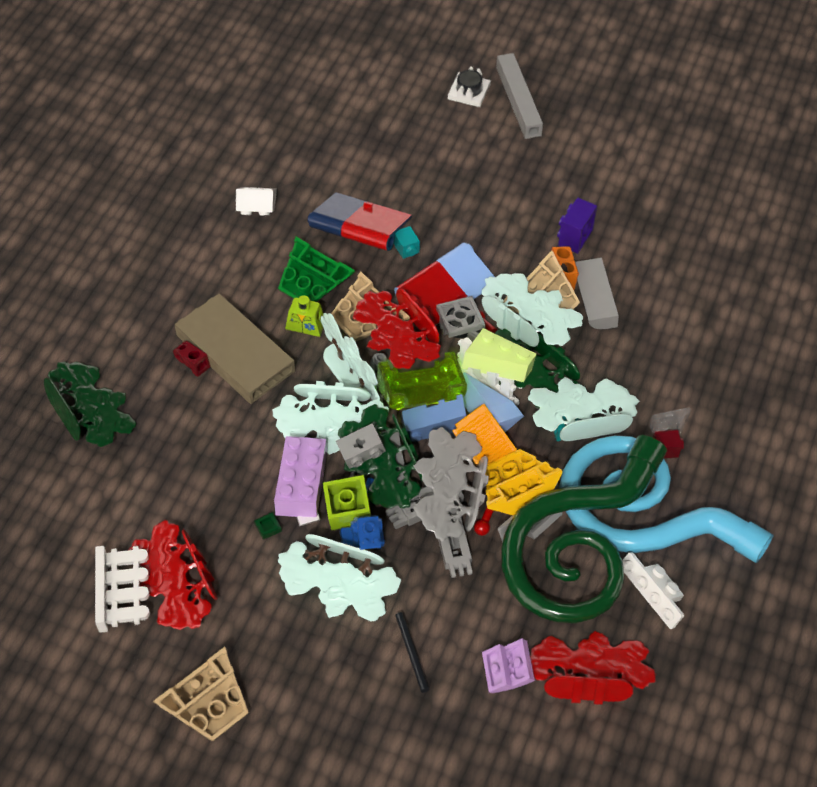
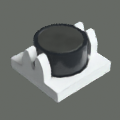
M470 67L468 70L458 73L449 91L448 99L480 107L490 87L491 80L483 79L479 68L477 71H474L473 67Z

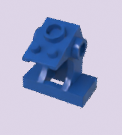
M376 515L355 517L351 521V527L340 529L341 543L360 548V550L384 547L385 541L381 518L378 519Z

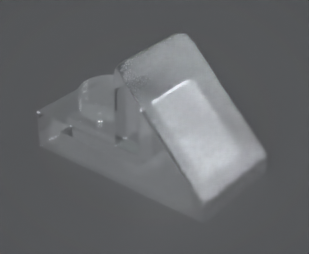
M688 407L652 415L649 426L652 433L654 431H667L671 429L678 430L679 435H681L689 420L691 409Z

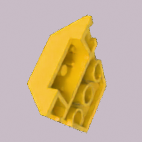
M521 449L487 464L485 475L489 476L488 484L486 485L488 509L509 515L516 514L519 508L537 495L553 491L563 473L562 469L558 467L554 469L550 467L549 463H542L535 456Z

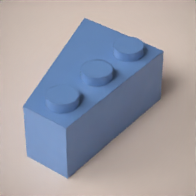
M462 394L457 395L456 400L445 402L443 399L438 401V405L427 407L425 404L402 411L403 428L405 427L410 440L418 442L421 439H429L430 431L441 427L449 432L451 437H456L452 430L456 429V423L466 417Z

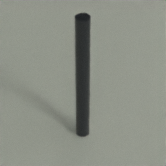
M399 612L395 617L421 693L428 692L429 687L403 612Z

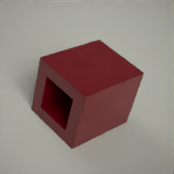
M654 431L653 438L660 441L667 448L664 458H679L681 450L684 449V441L682 437L680 438L679 431Z

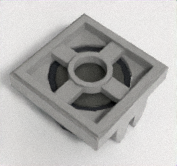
M472 296L436 305V310L440 317V328L443 329V335H448L449 338H465L470 332L485 329L484 320Z

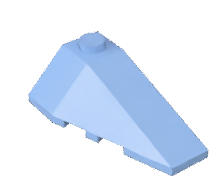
M465 372L450 384L457 395L462 394L464 406L469 413L485 404L504 432L524 417L513 401Z

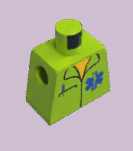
M304 295L294 298L288 312L286 330L320 337L324 328L321 323L323 311L320 303L310 301L309 297Z

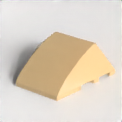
M551 251L526 278L528 281V292L534 294L537 290H545L546 292L559 290L563 299L559 304V308L574 310L580 302L554 252ZM506 306L513 312L519 314L518 309H516L515 307Z
M361 271L358 274V279L349 287V292L340 300L331 313L339 328L349 337H353L355 341L369 337L371 331L377 329L376 324L362 323L353 319L358 301L364 299V294L368 291L379 292L373 286V282ZM384 306L385 310L396 309L392 308L391 306ZM403 310L399 311V317L403 321L410 319V316Z
M225 647L173 688L171 687L153 701L212 742L248 714Z

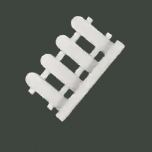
M467 337L458 341L460 352L457 353L459 358L452 362L451 368L460 376L464 372L510 399L518 406L519 399L513 395V391L516 390L514 380L499 377V374L493 372L480 373V370L468 367V370L462 369L465 352L472 344V341Z
M104 546L95 547V623L99 633L108 632V624H112V627H118V623L134 621V624L138 625L141 620H146L150 616L148 607L140 606V601L147 600L150 595L146 587H140V582H145L149 578L148 570L146 568H139L140 563H145L149 559L145 549H139L138 546H134L133 550L117 552L116 548L111 549V553H107ZM133 564V569L118 570V566ZM133 583V588L118 589L120 584ZM134 602V607L118 608L120 603Z

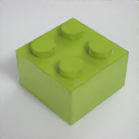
M364 475L323 482L331 530L351 527V521L355 517L371 516Z

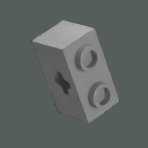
M373 423L336 441L349 469L359 467L363 462L371 458H377L386 452Z

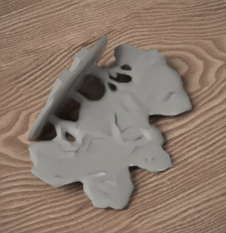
M443 427L432 430L429 433L428 446L431 448L434 457L421 458L413 465L416 471L422 474L424 484L433 489V494L421 498L414 506V510L417 516L422 519L426 530L434 532L435 537L442 542L448 537L458 538L462 536L463 527L459 522V518L466 514V531L469 532L472 529L478 509L485 500L482 489L488 484L489 476L485 475L488 457L483 456L477 467L472 462L473 457L482 450L480 443L476 440V434L462 431L455 439H452L450 433ZM463 460H467L469 465L464 464ZM475 471L472 487L468 486L466 473ZM462 490L471 492L468 507L463 506L459 501V493ZM454 501H457L459 503V506H456L454 504ZM453 508L460 509V511L456 512V515L450 516L448 513ZM457 518L456 522H452L451 519Z

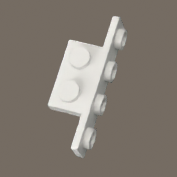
M633 552L628 553L623 559L624 573L670 629L675 628L684 617V614L674 602L680 601L684 594L659 564L645 567Z

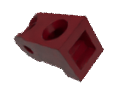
M184 341L173 350L176 359L190 368L197 377L211 367L208 355L188 341Z

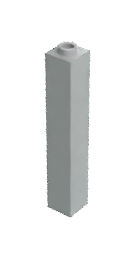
M514 53L497 56L496 69L524 138L542 136V120Z

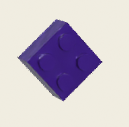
M578 197L574 203H570L567 214L563 215L559 221L561 228L557 235L559 238L558 246L571 247L572 252L577 254L580 252L594 230L597 205Z

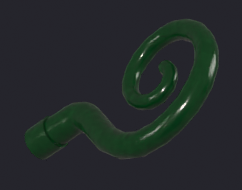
M639 435L627 456V463L616 482L599 485L566 486L539 494L517 510L504 534L501 560L502 571L509 591L524 608L540 618L561 623H579L592 620L611 608L618 599L624 583V567L617 548L606 537L594 531L576 530L566 532L552 540L545 551L546 568L555 578L565 582L578 580L580 571L577 568L561 566L558 556L563 549L576 544L588 545L597 549L603 555L608 573L603 590L594 598L576 604L553 601L535 590L528 580L523 567L525 539L533 525L547 516L568 510L622 508L639 499L647 489L653 474L658 471L666 455L667 448L664 444L650 436Z

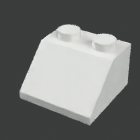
M246 187L236 189V211H241L243 215H252V211L259 212V215H270V212H273L275 209L277 189Z

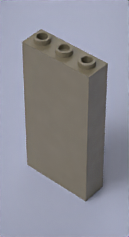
M220 294L210 298L205 304L194 309L192 313L181 318L175 324L177 337L183 342H190L208 355L211 368L250 404L295 372L294 360Z

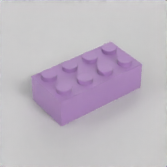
M286 436L274 499L276 515L317 517L327 457L326 439Z

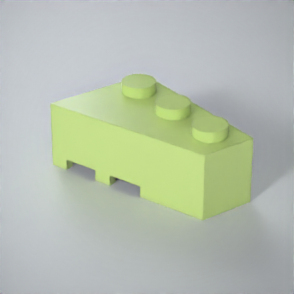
M483 328L466 350L462 369L468 370V367L479 369L480 373L493 372L499 374V377L524 382L532 371L536 353Z

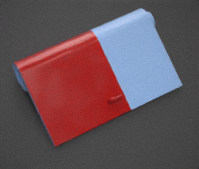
M461 243L397 286L394 291L396 294L397 289L402 288L410 297L414 295L418 299L420 308L425 307L429 311V317L436 326L440 323L436 305L469 296L475 299L482 294V289L486 286L484 279L495 276L476 255L470 244Z

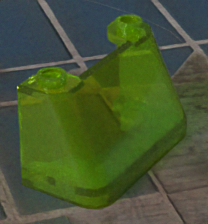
M454 351L446 352L445 359L440 363L439 360L435 361L434 368L399 373L397 368L393 367L391 369L387 361L378 363L377 386L391 409L400 410L425 404H436L439 400L443 399L445 402L456 400L457 395L462 394L463 397L466 395L467 383Z

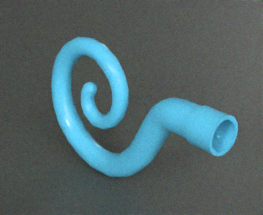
M609 436L596 439L583 446L571 456L564 467L559 488L580 486L583 473L595 460L605 455L629 453L636 438L631 436ZM663 459L658 471L654 474L655 484L649 493L630 505L616 509L638 512L660 503L669 491L671 482L669 467L666 461ZM623 470L610 473L603 481V484L616 482ZM715 507L698 508L659 525L636 530L612 528L599 521L589 510L565 511L578 530L594 531L606 537L618 551L627 553L660 550L699 535L712 534L734 547L736 552L757 563L766 552L773 538L772 533L755 523L747 522L732 512Z

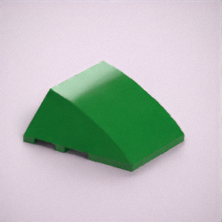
M295 236L294 246L289 254L290 258L287 267L284 269L278 290L293 299L304 295L309 297L310 301L317 302L352 275L355 270L342 262L334 261L313 249L309 243Z

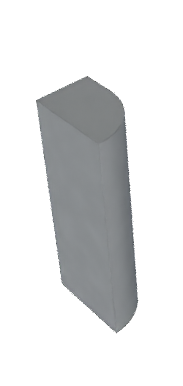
M602 257L576 261L579 273L577 282L590 326L596 329L618 327L619 315Z

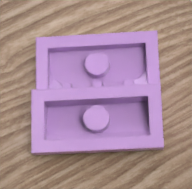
M519 639L507 646L499 644L482 652L489 693L514 689L535 681L527 640Z

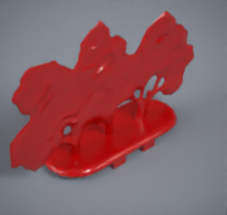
M399 288L396 291L398 304H394L391 302L392 294L389 291L378 293L368 291L364 294V299L358 301L353 319L362 323L377 325V329L371 331L370 336L372 340L368 342L367 347L377 351L390 349L388 359L395 368L410 369L415 362V358L430 362L440 357L439 351L441 346L438 344V330L429 317V311L425 307L420 308L418 299L414 295L410 297L404 289ZM384 306H391L392 308L396 309L385 310ZM403 310L410 316V320L403 321L399 317V311ZM413 323L418 327L419 332L414 331Z
M164 520L153 527L150 541L136 539L132 543V547L129 548V550H133L134 546H138L139 549H145L149 555L147 562L139 564V566L146 568L149 573L148 580L140 582V587H146L152 597H156L159 594H163L165 597L158 609V624L166 627L171 626L173 629L179 630L187 626L191 629L199 628L202 618L208 615L212 609L210 602L200 598L202 588L206 587L214 600L218 599L211 583L214 581V578L205 566L207 562L204 556L192 542L186 530H182L186 544L177 543V536L180 530L179 525ZM173 546H176L178 548L173 551L170 550ZM187 548L194 560L191 564H186L180 558V555ZM194 567H197L202 578L197 584H191L186 579L187 571ZM191 585L192 588L188 590L186 587ZM196 589L194 592L196 596L192 601H188L190 592ZM198 599L199 603L195 605L194 602Z
M594 631L589 635V639H584L578 643L577 650L572 651L562 640L553 636L546 637L540 644L535 645L531 649L530 659L534 678L543 681L552 675L555 676L546 681L544 685L545 692L555 698L571 699L572 703H581V700H592L594 704L603 705V701L620 702L632 696L633 687L631 684L637 688L644 689L649 683L656 682L654 669L641 663V660L647 657L649 650L638 640L623 641L616 647H612L608 637ZM560 666L564 670L565 675L562 673L558 674L554 667ZM572 669V673L568 674L567 671ZM575 673H583L586 674L588 677L572 675ZM621 673L622 678L617 679L618 674Z

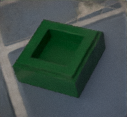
M273 512L254 520V524L263 540L282 532V528Z

